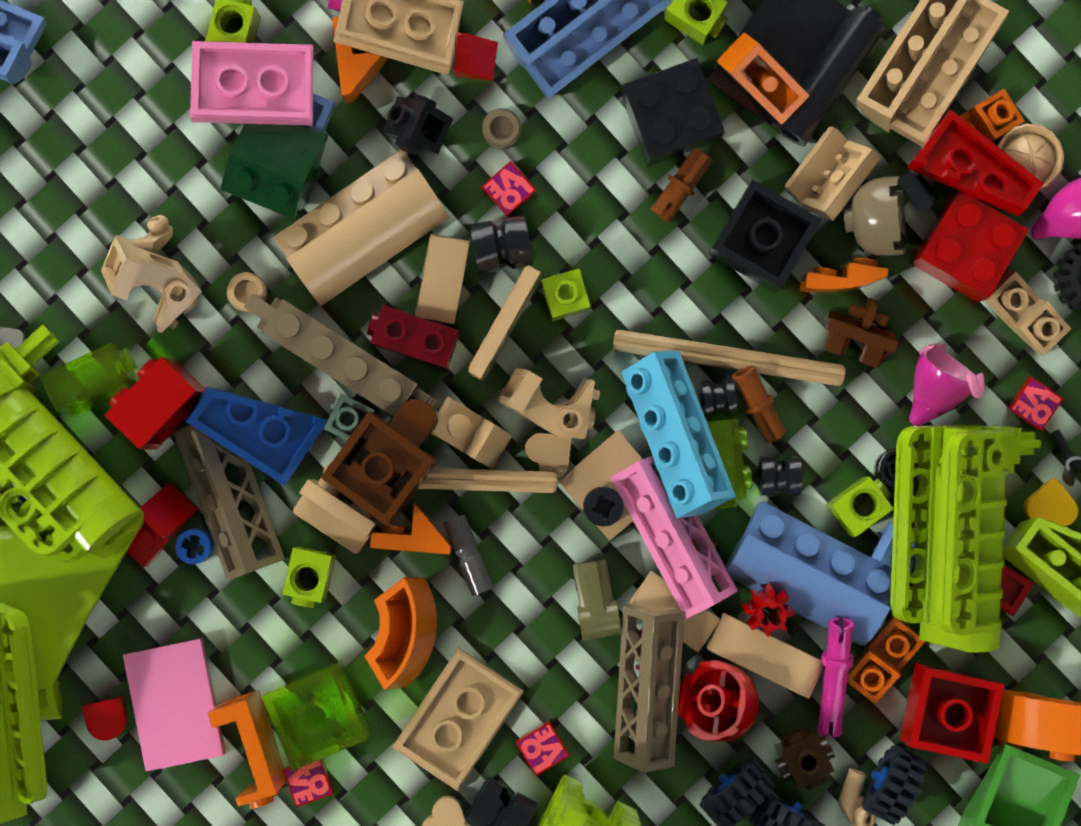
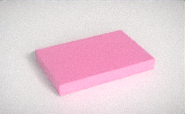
M192 41L191 122L313 125V45Z
M203 638L123 654L145 771L215 758L226 754L221 727L212 728L207 712L216 707Z

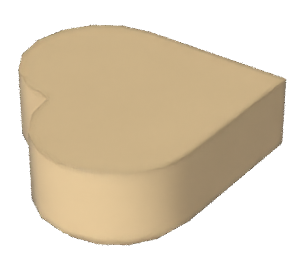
M536 433L527 440L525 451L528 458L539 463L540 471L555 472L559 479L566 474L569 467L572 438L558 437L548 433Z
M450 795L438 798L434 803L432 815L423 821L422 826H467L464 824L465 816L460 801Z

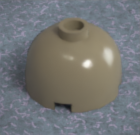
M900 176L881 177L863 184L854 194L852 208H845L844 210L846 232H854L857 244L866 252L877 256L905 255L906 245H898V242L901 241V235H906L903 190L895 191L894 186L899 185L898 180Z

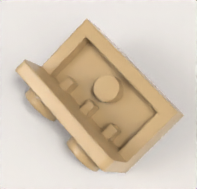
M830 126L787 181L784 188L805 210L834 221L837 215L846 207L847 202L862 182L868 178L871 170L880 160V156L872 148L848 141L837 128Z
M322 478L319 481L315 479H308L299 492L302 494V497L293 509L295 515L354 554H358L371 536V532L379 524V521L374 519L371 514L354 502L351 504L339 496L340 491Z

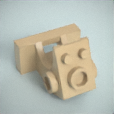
M115 235L101 269L110 294L127 300L131 289L135 287L150 286L161 292V296L152 319L160 333L168 326L174 329L179 323L176 318L181 313L186 314L192 310L199 300V294L202 291L196 280L178 261L132 245L131 240Z
M516 367L496 401L555 436L585 439L587 430L591 431L595 422L596 411L594 407H591L592 399L599 400L600 391L594 389L595 381L583 378L576 392L568 401L553 405L543 397L540 390V383L543 379L529 370ZM568 413V420L566 423H563V418Z

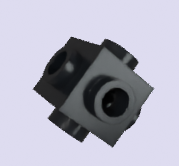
M415 94L414 99L397 96L394 105L389 110L388 120L382 132L396 140L394 144L396 148L409 154L416 155L418 150L439 154L454 118L437 109L436 102L422 95Z

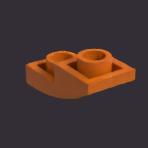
M1005 88L960 115L963 120L991 142L1025 122Z
M855 258L854 263L849 262L843 266L841 277H837V270L814 267L813 273L807 272L802 276L800 292L837 293L859 289L886 278L889 269L878 267L877 260L868 258Z
M891 615L853 663V667L849 669L847 683L876 704L901 676L900 670L926 641L919 640V632L909 624L897 620Z

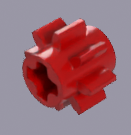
M767 583L765 590L756 592L751 589L752 598L750 604L742 605L745 614L753 615L747 621L750 629L754 630L761 626L766 637H770L771 631L779 628L786 631L785 622L787 616L795 615L791 606L784 605L790 598L787 592L783 590L776 595L770 583ZM766 606H768L771 609H774V611L770 614L762 610Z

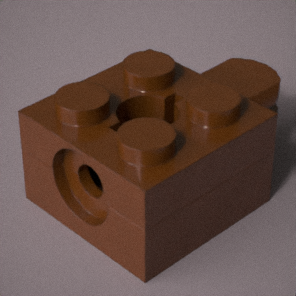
M412 399L403 404L390 423L376 413L368 411L321 478L384 525L393 524L439 461V459L421 447L437 425L438 416L435 409L427 402Z

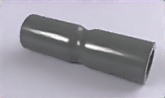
M465 514L443 522L454 552L460 560L459 564L471 595L474 596L494 587L483 558L477 551V543Z

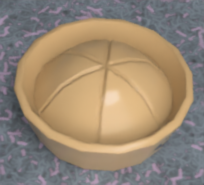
M1024 124L1016 126L1002 137L998 145L1001 150L1044 183L1040 190L1046 189L1055 182L1063 169L1064 152L1061 142L1052 131L1041 125Z

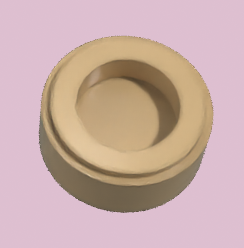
M243 272L230 280L227 287V297L231 305L236 309L250 313L244 306L252 294L265 302L267 301V285L256 274Z

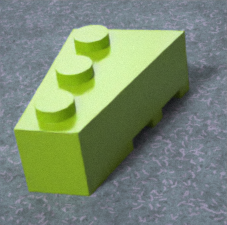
M1039 517L1020 522L1003 545V557L1081 619V533Z

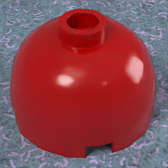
M703 661L697 665L700 666L699 668L695 669L692 674H687L681 682L678 704L680 719H685L687 726L691 729L688 731L692 736L709 742L733 741L744 735L756 720L759 710L757 689L753 680L743 669L723 661Z

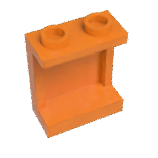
M256 690L223 701L207 712L212 728L236 721L255 782L247 785L235 799L238 806L249 803L251 809L273 802V797L280 794V789L286 783L283 773L284 765L260 691Z

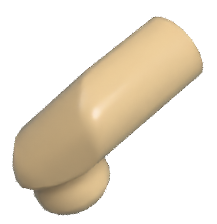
M163 215L150 218V221L147 223L150 232L144 238L131 239L132 245L157 254L173 235V227L169 225L168 219Z
M849 768L839 795L838 804L852 826H873L876 816L865 811L862 806L864 798L861 794L868 775L859 770Z

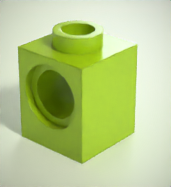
M215 0L205 41L254 43L261 16L255 6H252V1ZM231 19H243V26L238 32H225L226 24Z
M673 0L666 10L664 20L703 45L709 35L716 39L726 24L728 18L723 14L728 2L725 0ZM694 6H701L707 10L709 18L704 21H696L690 16L689 9Z
M580 269L541 279L542 290L552 322L590 310L591 305Z
M861 477L825 504L847 535L851 537H857L894 509L888 502L892 498L889 490L878 478L873 481L871 477ZM865 493L871 500V508L868 513L860 516L854 510L853 503L856 496Z
M301 546L293 547L282 595L291 596L292 604L308 608H314L315 602L323 603L326 601L336 554ZM304 567H310L318 574L319 581L314 589L305 588L300 583L299 574Z

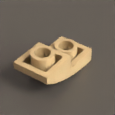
M430 233L415 316L454 324L465 272L469 241Z
M1009 270L1000 279L990 298L984 300L1022 340L1041 356H1044L1071 330V327L1047 300L1039 299L1016 271Z
M652 571L649 572L629 601V604H634L651 611L673 608L680 610L665 580ZM707 609L687 619L684 618L683 643L699 652L720 622V619Z

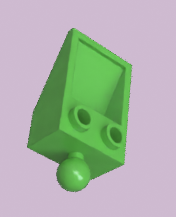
M1004 743L965 808L958 826H1061L1080 774Z

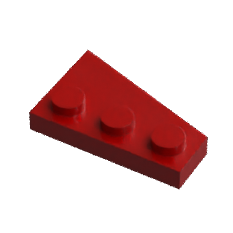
M952 110L941 119L907 166L910 170L1017 216L1028 208L1044 184Z

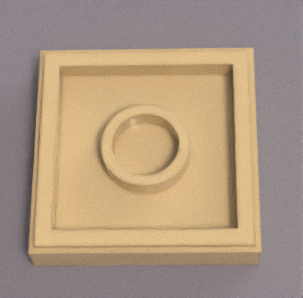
M617 430L563 476L559 483L583 509L585 496L596 487L605 486L614 489L618 493L611 477L643 458ZM624 503L622 516L616 523L605 527L597 526L609 541L633 521Z

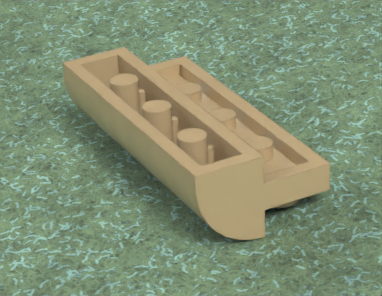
M920 0L856 99L858 108L867 118L885 131L890 132L892 129L916 144L923 146L1009 15V10L990 0Z
M399 150L273 238L287 257V261L319 305L322 306L443 223L450 216L418 168L415 167L404 151Z

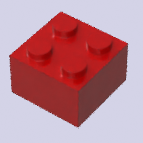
M958 190L946 200L910 264L978 303L990 298L1029 229L978 199Z
M160 357L158 360L152 358L144 364L137 373L140 379L130 389L124 387L117 392L109 401V405L112 408L104 415L138 449L158 450L185 422L184 418L205 389L178 361Z
M915 662L899 740L912 748L988 764L1005 684L987 677Z

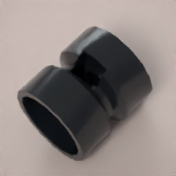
M525 215L504 218L500 226H496L492 221L470 224L479 275L499 272L503 264H508L511 269L527 267L528 265L533 266Z
M488 776L479 790L464 824L468 826H528L536 810L537 802L519 792L514 795L508 794V786Z

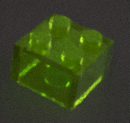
M342 659L272 688L262 695L292 771L363 742L372 733Z

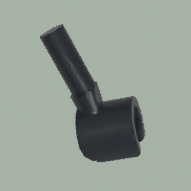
M1060 429L1052 432L1051 435L1065 462L1062 479L1067 485L1073 486L1075 476L1072 470L1078 471L1081 474V457L1074 455Z

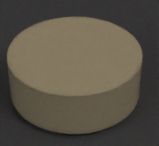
M495 109L488 113L483 120V137L487 144L495 149H509L520 138V120L515 113L508 109Z

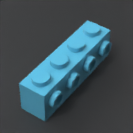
M654 351L621 371L628 396L633 402L640 421V428L647 439L654 458V465L661 476L668 495V502L673 508L676 518L702 515L735 498L734 490L680 352Z

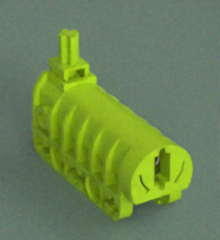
M42 324L17 348L9 342L4 343L0 347V517L30 550L39 555L50 556L54 560L63 563L74 562L85 552L105 559L136 531L144 518V512L34 396L33 393L37 389L31 382L41 374L34 365L60 342ZM12 483H14L15 487L8 490V488L11 487ZM25 496L28 500L23 503L18 497ZM23 504L18 511L16 507ZM41 512L43 516L36 519L39 513ZM35 519H36V522H37L40 526H36V527H35V526H32L31 523L34 522ZM55 529L52 535H47L46 539L42 537L44 534ZM69 543L73 548L70 553L63 551Z
M929 425L906 427L899 434L896 445L890 607L893 617L897 620L908 623H920L919 640L969 653L990 652L1001 648L1002 620L1000 619L1001 598H1003V589H1001L1002 568H1004V559L1002 558L1003 538L1006 536V529L1004 528V511L1007 506V498H1005L1006 476L1009 473H1014V464H1020L1021 455H1034V449L1041 447V440H1035V432H1021L1022 428L997 425ZM918 441L917 448L913 447V442ZM917 475L919 487L917 493L913 495V480ZM914 555L916 565L913 573L910 575V558Z
M0 602V824L27 815L26 804L46 798L47 779L30 623L24 612Z

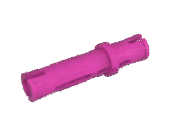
M831 618L828 621L827 650L822 652L821 661L825 669L817 732L826 737L829 736L830 722L831 728H833L832 737H839L843 733L842 724L848 669L853 667L854 661L850 651L855 626L853 621L846 618L842 620L841 633L840 626H838L839 618Z

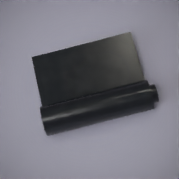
M836 0L761 1L735 41L745 32L757 41L810 95L782 125L719 64L707 82L791 142L804 147L884 33L883 17L871 7L864 6L862 9L853 8L849 10Z

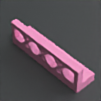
M652 455L611 477V480L679 609L685 612L684 618L687 619L738 592L698 515L676 518L673 508L668 502V495L664 484L658 479L652 468V465H654ZM692 539L697 543L700 553L696 551ZM711 574L715 577L722 591L718 592L711 579Z

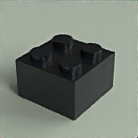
M698 57L625 83L622 86L621 97L647 167L688 153L694 148L699 149L718 142L725 133Z
M752 179L708 255L773 293H777L784 286L822 219Z

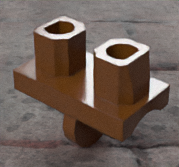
M869 298L865 307L850 304L847 314L860 318V320L829 310L826 316L825 324L827 331L824 348L829 352L845 355L850 340L854 339L864 343L858 356L859 361L879 368L888 352L895 353L899 342L895 340L896 333L872 325L874 323L885 327L889 316L876 312L878 300Z

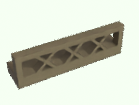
M188 425L175 432L174 436L227 581L285 560L251 464L235 453L232 454V451L226 447L223 449L213 442L212 438L192 425ZM227 462L239 469L241 478L238 486L226 478L224 470ZM241 499L252 505L254 516L251 523L240 516L238 506ZM255 536L265 541L270 557L259 561L256 560L251 546Z
M634 604L623 605L614 759L646 773L674 767L685 612L675 608L651 611ZM637 618L643 620L641 639L636 631ZM635 657L640 665L639 677H637L634 671ZM632 696L638 705L636 716L631 708ZM630 734L635 743L634 754L628 752Z

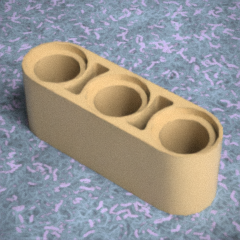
M724 612L706 647L721 657L808 699L825 667L821 659L772 635L766 637L764 631L758 628L751 630L747 623Z

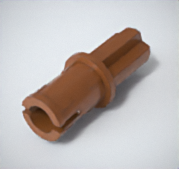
M694 148L674 177L671 175L668 177L669 184L655 204L651 206L650 210L670 224L689 195L693 197L695 194L693 189L711 165L712 158L701 149Z
M752 365L740 369L732 375V379L735 381L746 403L745 412L752 415L766 443L778 441L785 434V429L772 404L774 397L767 394L755 366Z

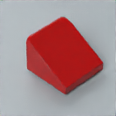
M458 32L453 69L454 76L493 82L498 42Z

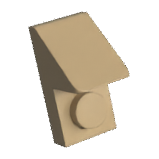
M448 396L437 413V425L431 432L491 469L494 468L513 436Z

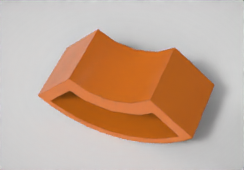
M404 577L374 600L379 612V633L374 646L364 657L384 690L406 688L421 673L433 650L437 631V613L434 597L425 577Z
M1004 690L994 739L999 740L998 747L1000 748L1005 743L1020 750H1023V746L1050 751L1049 758L1073 762L1075 761V755L1081 756V702L1051 698L1030 692Z

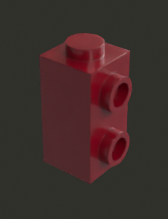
M384 305L380 313H373L367 330V334L372 336L370 343L374 346L446 370L449 368L460 335L459 330Z

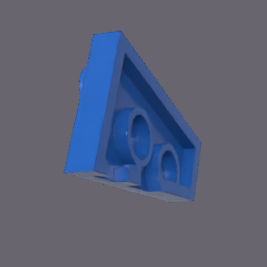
M210 387L204 389L184 418L187 423L284 486L328 421L322 417Z

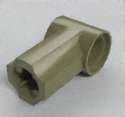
M606 559L573 564L575 587L580 606H577L583 641L621 635L617 602L612 597Z

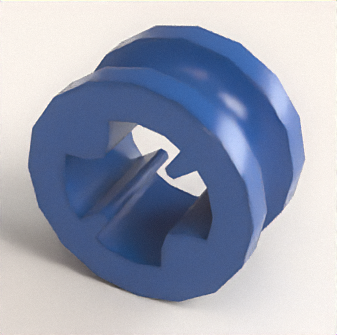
M194 528L186 530L179 535L176 540L175 549L178 557L183 562L198 564L205 562L211 557L214 551V543L207 531ZM193 535L199 536V544L205 546L204 552L196 553V557L190 556L191 549L185 546L187 539L189 541L194 540Z

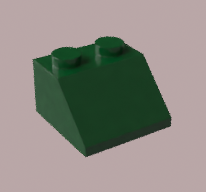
M244 124L229 154L220 190L294 219L308 204L329 134L307 125Z

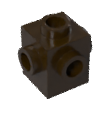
M810 728L793 730L781 738L782 742L774 745L780 758L774 761L785 782L792 780L798 789L804 786L807 790L816 788L828 780V774L835 771L830 762V759L834 758L835 754L824 735L818 738ZM807 755L814 757V761L801 766L803 757Z

